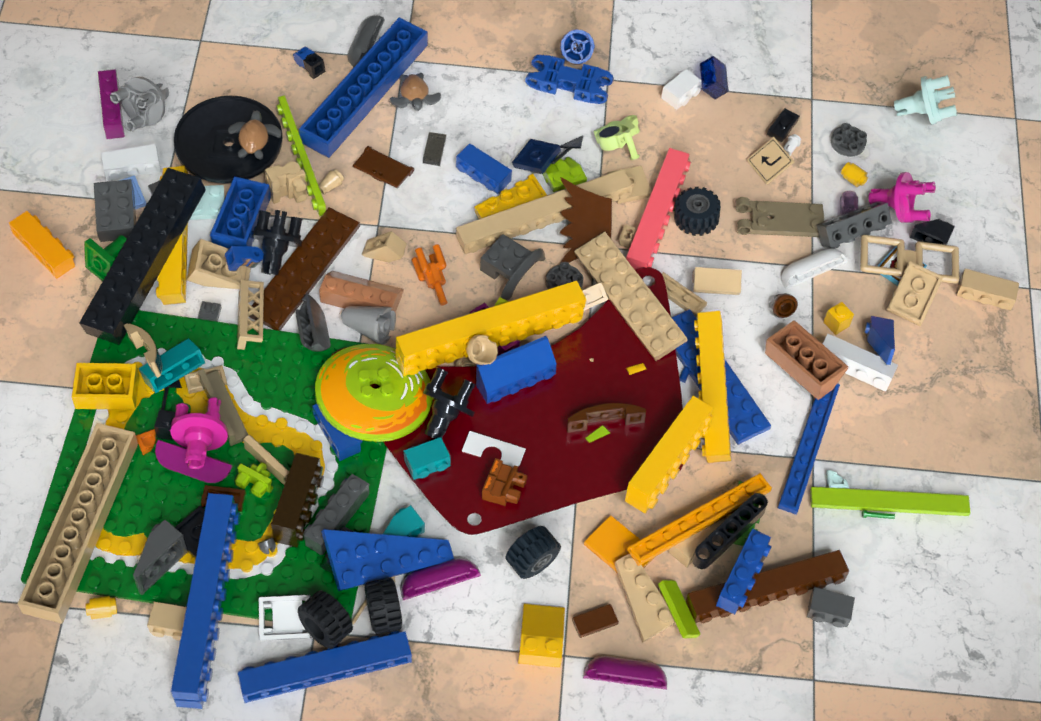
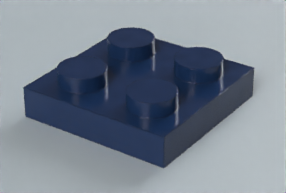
M530 139L513 160L512 164L514 168L543 174L560 153V145Z

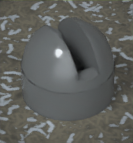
M273 537L258 543L260 550L264 554H269V549L273 553L276 548Z

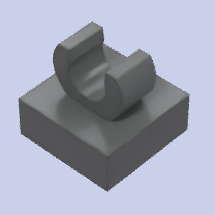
M202 301L198 319L218 322L222 309L221 304Z

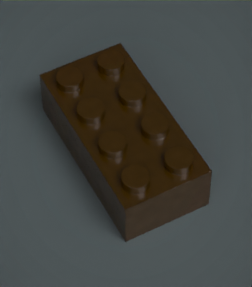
M300 453L295 454L271 523L273 538L276 543L298 548L300 541L304 540L305 525L310 522L312 517L311 507L316 505L318 499L317 490L318 487H322L324 481L320 458Z

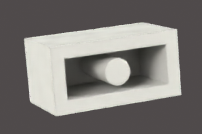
M685 69L663 87L661 98L677 110L681 106H685L693 96L696 97L700 93L702 80Z

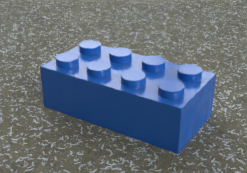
M239 177L233 178L210 234L212 243L228 249L231 246H252L254 238L250 237V233L257 226L259 210L266 211L271 199L269 184Z

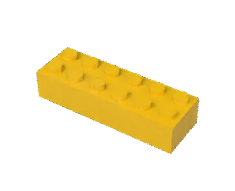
M692 396L629 482L625 502L645 514L649 508L653 509L655 507L659 494L666 492L669 480L676 478L680 471L678 469L680 465L686 464L690 457V451L692 449L695 451L700 444V437L702 435L706 436L711 428L710 423L713 420L712 406Z

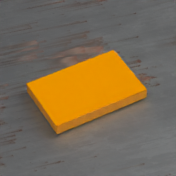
M610 515L584 541V545L617 572L615 562L630 554L627 550L628 546L640 539ZM654 558L641 564L642 567L645 568Z

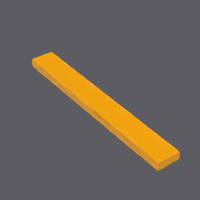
M759 473L628 546L627 550L639 566L732 514L753 494L760 493L765 495L771 492L772 487L762 474Z

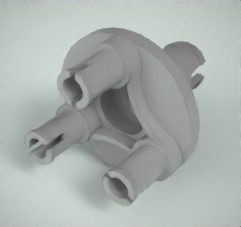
M134 77L126 81L119 90L111 93L110 99L115 104L120 101L122 102L125 112L131 118V120L126 121L125 126L128 131L133 132L139 127L143 128L144 126L154 125L163 118L165 100L169 96L168 88L161 90L160 87L163 86L161 83L155 84L145 77Z

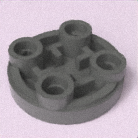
M843 123L841 127L833 132L831 145L841 155L848 157L857 156L866 147L867 134L851 126L849 123Z
M562 262L560 265L551 268L547 273L546 287L551 289L577 281L582 289L583 275L568 262Z

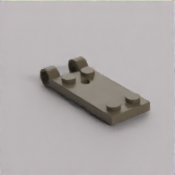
M740 197L735 201L737 212H751L752 223L748 219H741L737 222V232L741 235L819 237L817 225L825 222L823 204L750 201L746 197Z

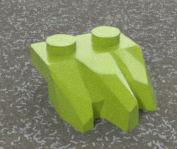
M566 157L565 160L559 159L555 164H550L542 174L546 183L549 182L553 192L566 189L560 177L574 185L587 182V177L581 165L571 157Z

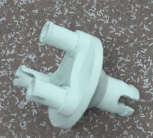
M948 75L936 79H928L927 76L921 77L922 90L917 91L913 96L894 101L897 116L916 112L920 114L927 113L931 124H937L943 118L957 116L955 104L940 109L938 107L940 101L956 98L954 87L937 90L950 86Z

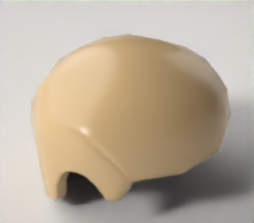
M486 335L473 336L466 348L469 359L477 365L492 364L498 354L497 344L490 341Z

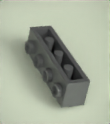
M877 201L818 224L817 229L821 245L835 249L844 242L850 243L859 236L870 235L874 230L885 229L887 225L892 224L888 203Z
M351 474L348 479H344L340 485V490L329 498L328 505L325 509H321L318 512L315 522L312 525H308L305 529V545L323 556L327 550L321 531L323 529L338 531L346 526L369 496V483L354 474Z

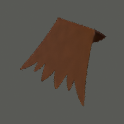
M560 177L563 185L572 196L565 197L564 199L573 208L560 212L565 219L572 222L560 231V234L573 238L563 246V248H571V250L561 261V263H570L578 259L575 255V250L603 232H606L610 239L612 238V199L582 189Z

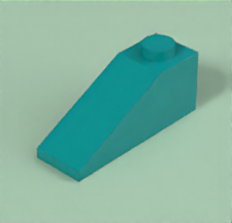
M410 505L396 512L383 535L418 537L425 532V523Z

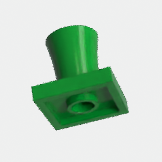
M120 235L104 249L91 238L84 241L85 267L103 282L127 238Z

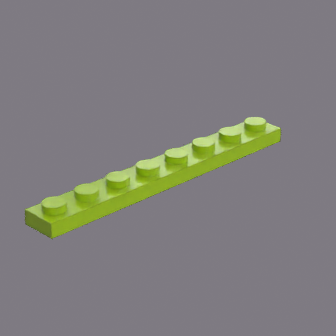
M285 95L278 97L279 104L276 105L278 115L283 117L281 118L282 126L287 128L286 136L288 142H292L291 150L293 155H297L296 163L305 172L306 190L308 196L313 198L311 200L313 210H317L320 217L326 211L325 202Z

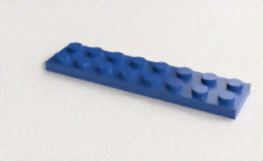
M687 310L672 317L688 340L676 348V356L683 366L688 368L689 375L698 388L702 390V384H698L697 373L701 372V367L697 366L696 355H700V350L696 349L695 337H699L694 325V320H697L691 310ZM725 360L729 432L737 445L770 430L771 424Z

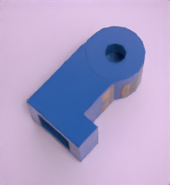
M231 246L225 253L229 271H236L240 266L255 268L263 260L264 256L263 251L255 246Z

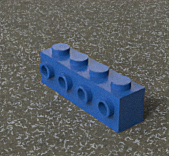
M752 528L723 587L716 606L734 615L739 607L743 608L748 598L745 593L747 589L752 590L756 581L753 576L755 572L760 573L764 564L761 560L763 556L767 557L772 546L769 545L770 536Z

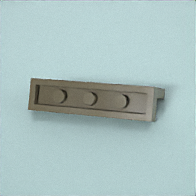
M204 369L199 370V381L208 400L210 398H218L217 402L219 399L221 400L220 420L228 429L227 440L230 446L244 441L243 439L248 436V433L218 370L206 374Z

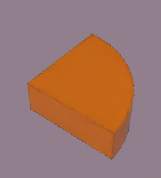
M155 429L136 436L143 455L150 452L156 444Z

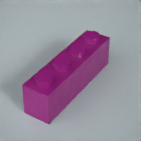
M116 69L98 71L103 126L106 138H123L125 134L121 101L115 104L110 99L111 93L119 90Z

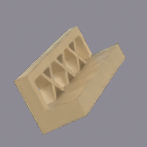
M241 280L237 349L245 350L246 341H263L264 282ZM248 287L259 288V291L253 294ZM254 300L259 305L253 308L248 303ZM254 314L258 320L253 322L248 317ZM253 328L258 332V335L247 334V331Z

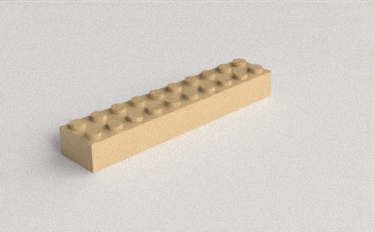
M96 423L17 603L22 614L63 624L138 446L135 432Z

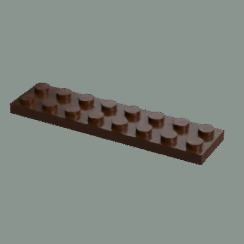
M328 207L303 239L302 246L296 248L279 270V274L275 275L264 289L263 325L273 330L281 331L303 302V297L311 292L360 228V222ZM254 302V303L252 304V307L255 308V307L258 306L259 304H257L256 302ZM254 314L249 316L254 320H258Z

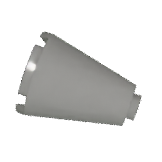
M347 306L342 310L341 319L343 324L374 342L385 344L391 338V336H388L390 330L394 331L396 313L391 311L393 309L391 307Z

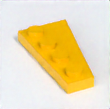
M531 174L527 180L518 181L513 188L509 190L507 188L504 189L499 196L490 197L476 205L474 209L478 218L482 219L545 197L547 194L534 174Z

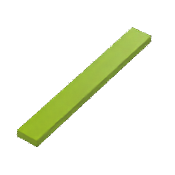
M811 487L810 489L811 508L969 516L971 514L969 495Z

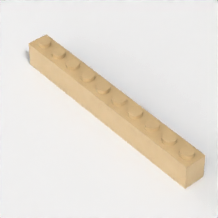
M624 169L576 186L597 195L611 198L613 203L632 196L633 185ZM565 189L456 227L457 240L464 254L477 252L485 247H491L502 234L512 239L519 235H525L530 231L542 229L547 225L559 223L565 219L560 212L573 208L564 198L572 196Z

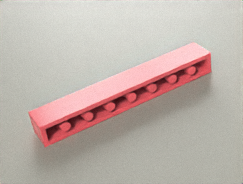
M672 148L668 150L626 257L634 270L652 267L653 253L657 254L660 246L658 240L663 239L665 233L663 227L664 225L668 226L670 215L668 214L674 210V199H677V196L680 194L681 188L679 186L684 184L686 178L684 173L689 171L691 162L688 161L690 155L688 153Z

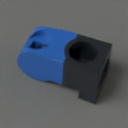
M303 47L293 54L295 62L308 71L312 79L326 72L323 58L308 47Z

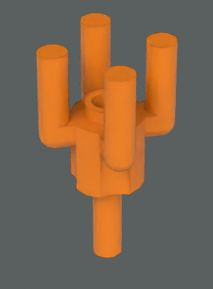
M436 244L432 247L435 254L429 255L431 263H427L423 249L417 248L415 250L417 257L412 258V263L419 281L426 280L428 288L435 289L440 305H446L448 302L442 288L446 280L442 270L446 268L447 264L440 245Z

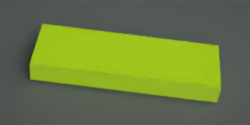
M662 580L658 583V586L682 638H697L701 635L677 582L675 580Z

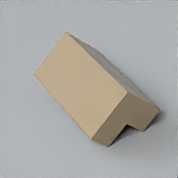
M695 267L692 272L693 292L740 295L742 270Z

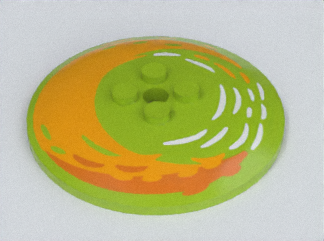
M381 344L350 346L332 355L322 365L316 378L315 398L319 410L325 419L342 433L365 441H391L412 433L427 418L433 400L423 394L427 383H430L428 374L425 370H422L415 375L403 376L395 358L396 348ZM377 384L380 388L374 389L370 385Z

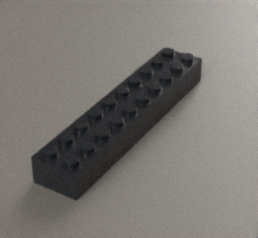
M167 168L79 322L86 334L117 345L121 344L127 333L124 325L132 324L206 191L201 178Z

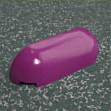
M158 440L156 444V457L163 467L207 483L222 481L229 475L233 466L206 456L205 464L202 468L191 469L188 467L189 463H185L186 448Z
M465 558L452 559L410 573L401 585V596L404 601L480 577L481 574L478 567L472 561Z
M599 656L592 659L586 665L583 673L584 679L667 690V678L664 671L652 662Z

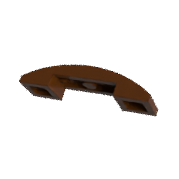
M623 403L592 406L568 418L567 433L587 430V423L624 419L625 425L645 423L646 409Z

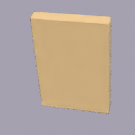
M909 261L886 310L921 326L942 282L943 276Z

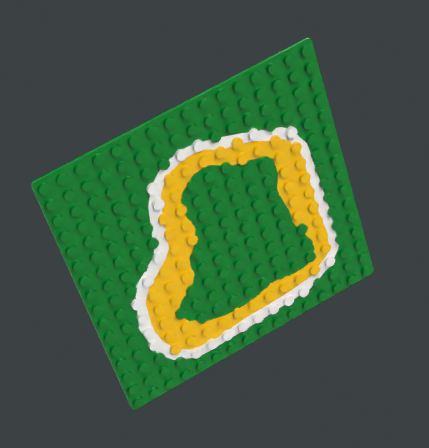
M138 311L132 325L142 328L151 336L160 355L189 338L200 349L205 364L192 372L223 365L227 380L225 387L248 435L252 436L288 471H290L296 453L320 458L324 481L322 487H318V499L316 505L311 507L312 517L310 522L306 523L304 529L315 522L318 512L321 509H325L329 498L340 490L342 481L348 479L351 474H354L369 483V496L345 527L354 532L370 533L387 447L383 442L362 440L361 452L339 461L314 418L312 408L313 405L317 404L315 383L322 365L339 349L367 343L330 338V348L316 352L302 345L299 333L263 328V341H246L245 350L237 349V324ZM252 328L247 331V334L258 335V332ZM127 333L120 345L97 338L90 363L137 365L140 377L136 410H74L21 576L23 584L27 583L96 423L135 432L136 436L155 429L154 426L158 412L161 410L165 388L155 393L144 382L139 368L148 363L144 356V353L148 351L144 346L136 349ZM185 377L179 379L182 388H169L165 407L166 411L176 412V405L184 403L189 406L187 414H205L207 412L208 398L205 391L189 394ZM156 435V444L158 440L183 447L172 440L158 439ZM227 440L220 448L207 451L206 456L233 465L229 475L217 483H207L167 469L157 460L155 453L156 444L145 455L142 454L138 445L76 592L187 607L196 561L189 552L143 595L138 591L133 574L153 527L166 520L175 528L195 509L201 506L205 485L242 489L236 486L235 479L239 474L238 466L243 464L251 468L252 464L256 466L260 464L245 449L244 441L230 446ZM271 473L269 478L272 479L271 486H273V490L271 493L266 491L259 498L251 492L254 484L249 482L246 488L242 489L245 490L246 495L242 512L238 511L240 513L239 525H235L234 530L237 532L236 543H232L231 550H233V561L228 564L230 578L228 582H225L224 587L227 589L226 600L221 603L223 614L259 619V597L310 595L311 597L317 591L322 590L337 599L352 620L359 586L338 592L334 575L320 567L327 551L323 556L305 545V538L303 541H300L298 548L275 542L276 548L273 553L270 549L269 554H264L260 550L258 543L273 537L271 523L284 485ZM273 608L265 609V621L273 622Z

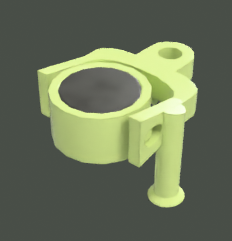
M630 115L622 121H612L594 130L597 143L600 144L601 149L605 151L622 148L627 143L631 155L630 160L639 158L640 155L637 154L632 136L640 132L637 116Z

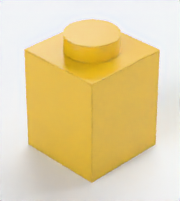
M840 302L827 311L824 324L837 335L850 327L854 314L843 302Z

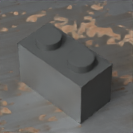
M814 587L810 595L807 618H811L815 622L831 623L839 628L848 627L852 618L855 597Z

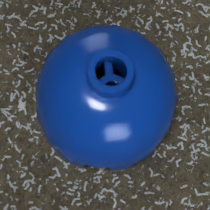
M578 29L567 32L560 42L562 56L565 60L574 64L588 61L592 57L595 48L591 35Z

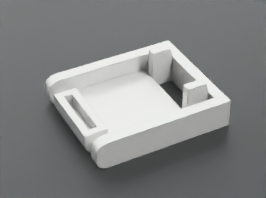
M310 595L259 597V640L311 638L309 633L303 634L305 628L297 612L298 607L302 605V601L308 600ZM273 608V629H265V609Z

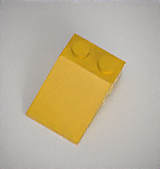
M524 604L518 664L560 668L563 651L565 608Z

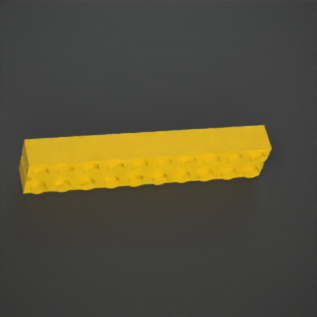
M574 281L396 337L395 358L403 376L415 375L425 369H433L438 365L452 363L463 357L468 358L466 352L468 342L476 335H486L497 346H505L510 342L524 340L535 334L540 335L550 329H559L563 325L577 323L583 318L586 297L578 282Z

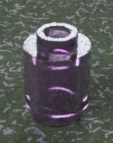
M845 191L840 197L841 215L858 209V196L854 191Z

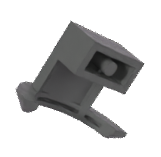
M502 234L481 257L480 271L494 280L500 274L509 279L500 297L509 300L525 273L536 262L545 260V253L541 248L531 252Z

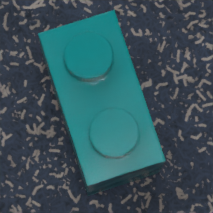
M441 437L404 450V461L413 480L425 478L431 473L444 471L451 466L450 454Z

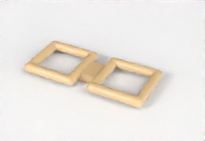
M862 235L860 270L862 272L901 277L909 261L923 267V249L948 252L952 254V276L939 275L943 276L942 282L956 284L959 282V248L957 246L918 241L915 244V251L905 250V242L902 239ZM868 242L897 246V269L868 265Z

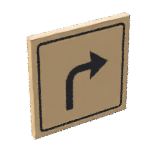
M774 137L746 159L767 185L795 162Z

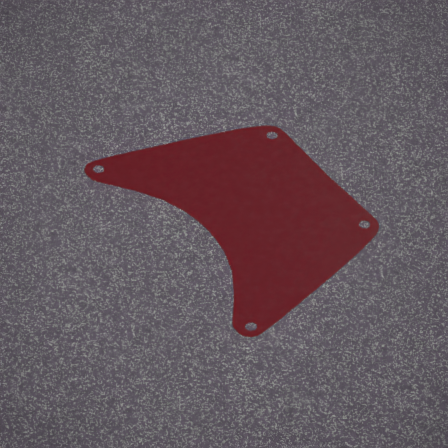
M652 267L636 269L635 271L642 280L646 276H652L655 279V284L647 287L671 316L666 284L662 273ZM608 299L578 330L551 346L556 361V374L550 379L541 380L531 387L527 386L515 394H509L502 397L499 401L488 404L475 385L466 407L475 412L474 416L471 417L460 412L458 417L450 422L446 433L442 437L450 454L451 466L444 471H436L425 478L413 480L404 461V450L434 440V438L424 434L433 414L432 406L427 418L416 430L399 439L384 441L383 443L435 509L451 526L468 535L485 533L576 503L628 489L631 479L683 410L676 349L655 361ZM642 363L645 365V370L629 375L626 369ZM437 366L448 372L441 386L442 391L447 394L457 395L464 379L476 384V366ZM437 367L433 369H425L426 373L430 378V381ZM377 384L370 385L374 389L380 388ZM623 403L646 409L645 423L625 425L624 419L587 423V430L567 433L568 418L592 406ZM602 425L610 432V434L590 443L585 439ZM470 431L526 449L518 466V472L527 475V482L524 488L516 485L513 486V489L521 491L518 504L507 502L506 506L482 500V489L495 458L501 460L502 453L497 447L492 446L485 448L481 457L462 452ZM681 464L680 467L678 468V469H680V471H681V469H682V467H683V464ZM472 513H477L481 516L482 520L478 525H471L467 520L468 516Z

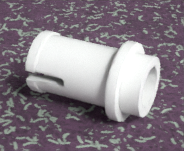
M796 134L788 137V141L783 148L790 156L795 148L800 146L801 138Z

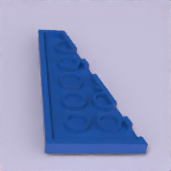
M324 529L321 531L338 592L365 585L366 582L395 577L454 559L449 540Z

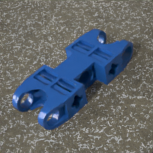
M536 55L533 57L531 64L540 72L527 74L525 82L531 88L556 95L557 89L574 92L575 100L587 103L603 104L607 101L608 94L600 87H604V85L609 86L613 83L614 77L610 72L587 64H583L582 70L565 66V59L550 55Z

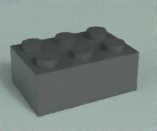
M131 179L94 183L96 231L99 241H114L120 235L128 238L136 224L135 195Z

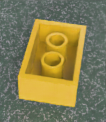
M76 363L72 390V400L75 409L136 410L140 377L137 365Z

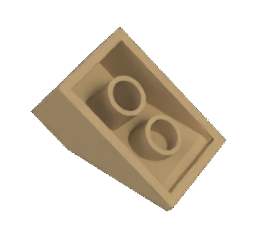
M200 239L192 249L187 280L206 287L239 289L241 280L249 281L251 268L240 266L236 271H229L225 258V253L229 249Z

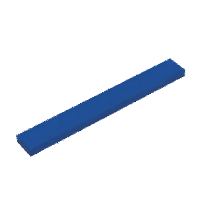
M836 384L832 391L819 400L815 398L778 509L795 515L798 513L840 384Z

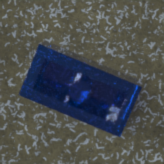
M714 56L701 62L702 90L714 99L729 92L726 65Z

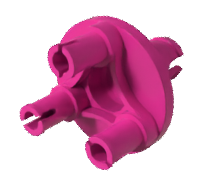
M901 172L897 178L896 185L890 189H871L869 203L877 201L888 203V206L895 210L897 218L901 223L930 221V210H914L916 195L935 193L936 185L935 182L913 180L909 172Z
M210 398L208 400V409L205 414H187L189 410L188 405L184 403L176 405L175 418L172 420L170 433L176 443L187 448L185 463H189L188 467L191 469L202 468L205 464L207 451L220 448L227 441L228 429L220 420L221 400L219 399L217 402L218 398Z

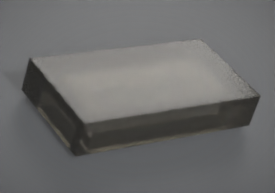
M429 132L423 164L441 165L446 134Z

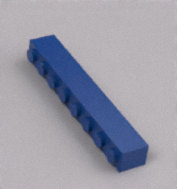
M394 631L384 637L374 636L367 641H353L346 646H335L332 649L327 648L326 651L322 652L312 651L301 657L291 656L280 662L270 661L260 667H246L238 672L244 703L411 663L412 654L406 631Z

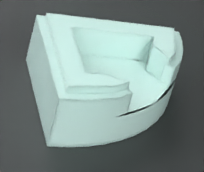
M827 470L828 488L849 489L847 481L838 475L837 472Z

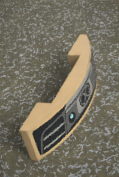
M125 324L124 327L136 349L142 346L147 349L148 352L144 353L148 365L157 378L160 377L162 373V360L153 339L142 328L132 324Z

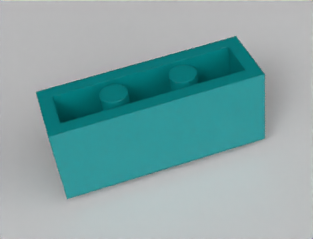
M188 338L160 355L162 360V373L160 377L157 378L148 363L140 367L139 371L144 382L157 393L205 364L200 349Z

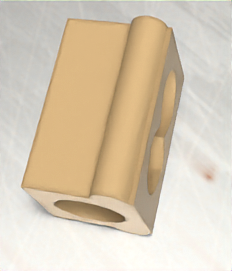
M624 225L619 237L621 246L630 248L637 228Z

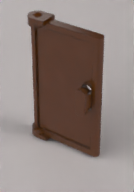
M370 146L364 149V153L353 164L354 168L397 189L415 170L414 167H409L372 149Z

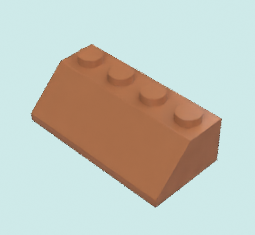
M331 271L325 275L319 292L321 303L344 309L347 306H384L393 308L391 311L396 313L404 289Z
M795 320L766 340L765 354L817 400L832 391L848 370L849 366Z

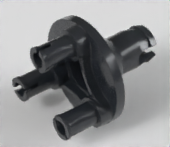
M259 210L257 226L254 227V231H251L250 237L262 241L264 256L261 273L278 275L282 257L287 252L288 246H302L303 241L300 240L301 235H299L302 218L291 217L289 232L286 233L284 226L287 212L282 211V216L279 218L281 210H275L273 226L267 229L271 213Z
M439 367L436 368L430 383H427L423 394L435 400L432 405L433 414L424 433L434 439L443 437L450 422L455 420L460 412L471 417L475 414V412L466 407L469 403L470 394L476 384L464 379L457 395L447 394L442 391L441 386L448 372Z

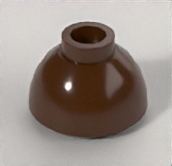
M788 293L776 295L772 303L773 312L779 318L790 317L798 307L797 299Z

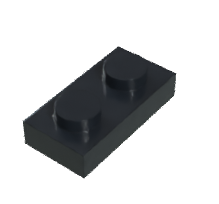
M784 108L768 129L767 135L783 142L799 121L800 116Z

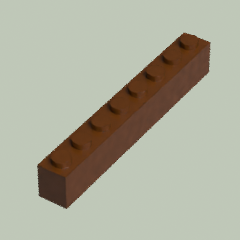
M833 551L754 574L753 578L756 581L751 591L747 589L745 595L748 598L743 608L739 607L737 611L745 612L753 606L758 605L762 607L773 600L783 601L794 594L797 596L803 595L808 590L814 589V587L823 589L828 584L834 583L837 585L844 582L849 569L841 551ZM725 583L688 593L685 602L695 623H707L715 617L720 616L724 618L732 614L716 606Z

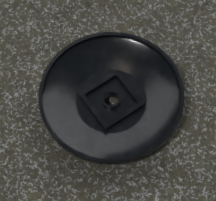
M219 96L200 102L183 115L175 129L174 148L180 163L193 175L210 182L232 183L234 177L251 179L269 168L280 153L283 136L277 117L262 103L242 96ZM259 111L262 116L261 123L263 125L272 124L281 130V137L278 138L268 134L266 145L260 149L263 152L262 159H257L254 153H248L246 157L239 158L238 152L242 149L239 143V132L229 134L228 128L237 122L247 123L250 121L252 113ZM228 142L234 143V144L231 145V146H226V145H225V144L228 143Z

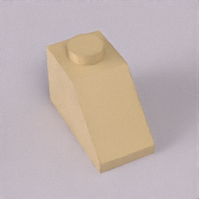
M390 231L368 239L362 255L390 263L404 256L407 243Z

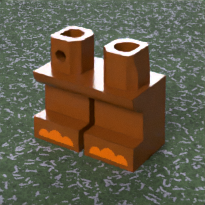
M495 458L482 489V500L506 506L507 502L518 504L521 491L513 489V486L516 485L524 488L527 482V475L518 472V466L510 467L503 464L502 460Z

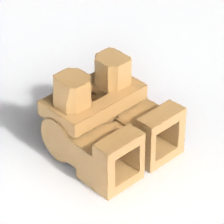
M288 162L282 167L276 165L265 169L266 184L270 185L273 204L280 202V198L286 195L289 199L294 198L297 203L307 199L306 176L298 163Z

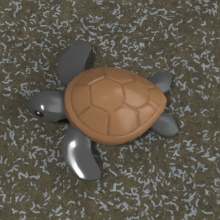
M423 73L411 74L409 76L401 75L400 80L403 83L400 93L403 97H390V103L395 107L404 108L411 102L412 107L419 111L423 105L422 101L427 105H434L441 100V93L428 94L429 88L423 80Z
M254 111L250 121L247 123L237 122L228 128L229 134L239 132V143L242 147L238 152L239 158L246 157L248 153H254L257 159H262L263 152L260 149L266 145L268 134L278 138L281 137V130L272 124L263 125L261 123L262 116L259 111Z

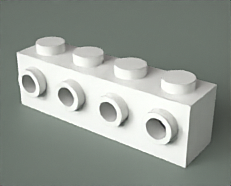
M827 334L823 345L849 366L845 372L846 374L883 391L887 390L898 364L891 362V365H886L880 356Z

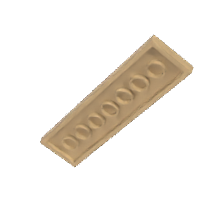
M603 232L574 251L595 282L602 283L608 299L655 361L688 341L685 334L606 232Z

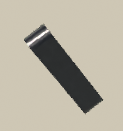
M760 493L753 494L695 549L692 559L693 565L698 569L708 568L754 525L766 510L768 505L766 496ZM753 504L760 505V508L755 507ZM743 516L748 520H742L740 517ZM726 529H731L734 533H729ZM712 542H718L721 546H716ZM699 555H705L707 559H702Z

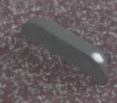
M371 15L362 21L348 51V61L353 67L373 47L384 23V17Z
M307 294L302 299L304 302L300 310H296L300 340L302 345L311 351H324L331 346L325 315L316 300Z

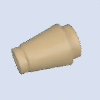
M337 169L330 170L318 185L321 193L325 195L340 186L344 177Z

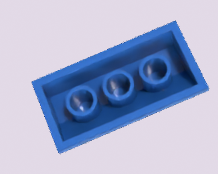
M547 336L497 356L492 364L476 365V387L487 404L499 401L502 397L509 394H515L527 386L531 387L541 380L550 379L556 374V361Z

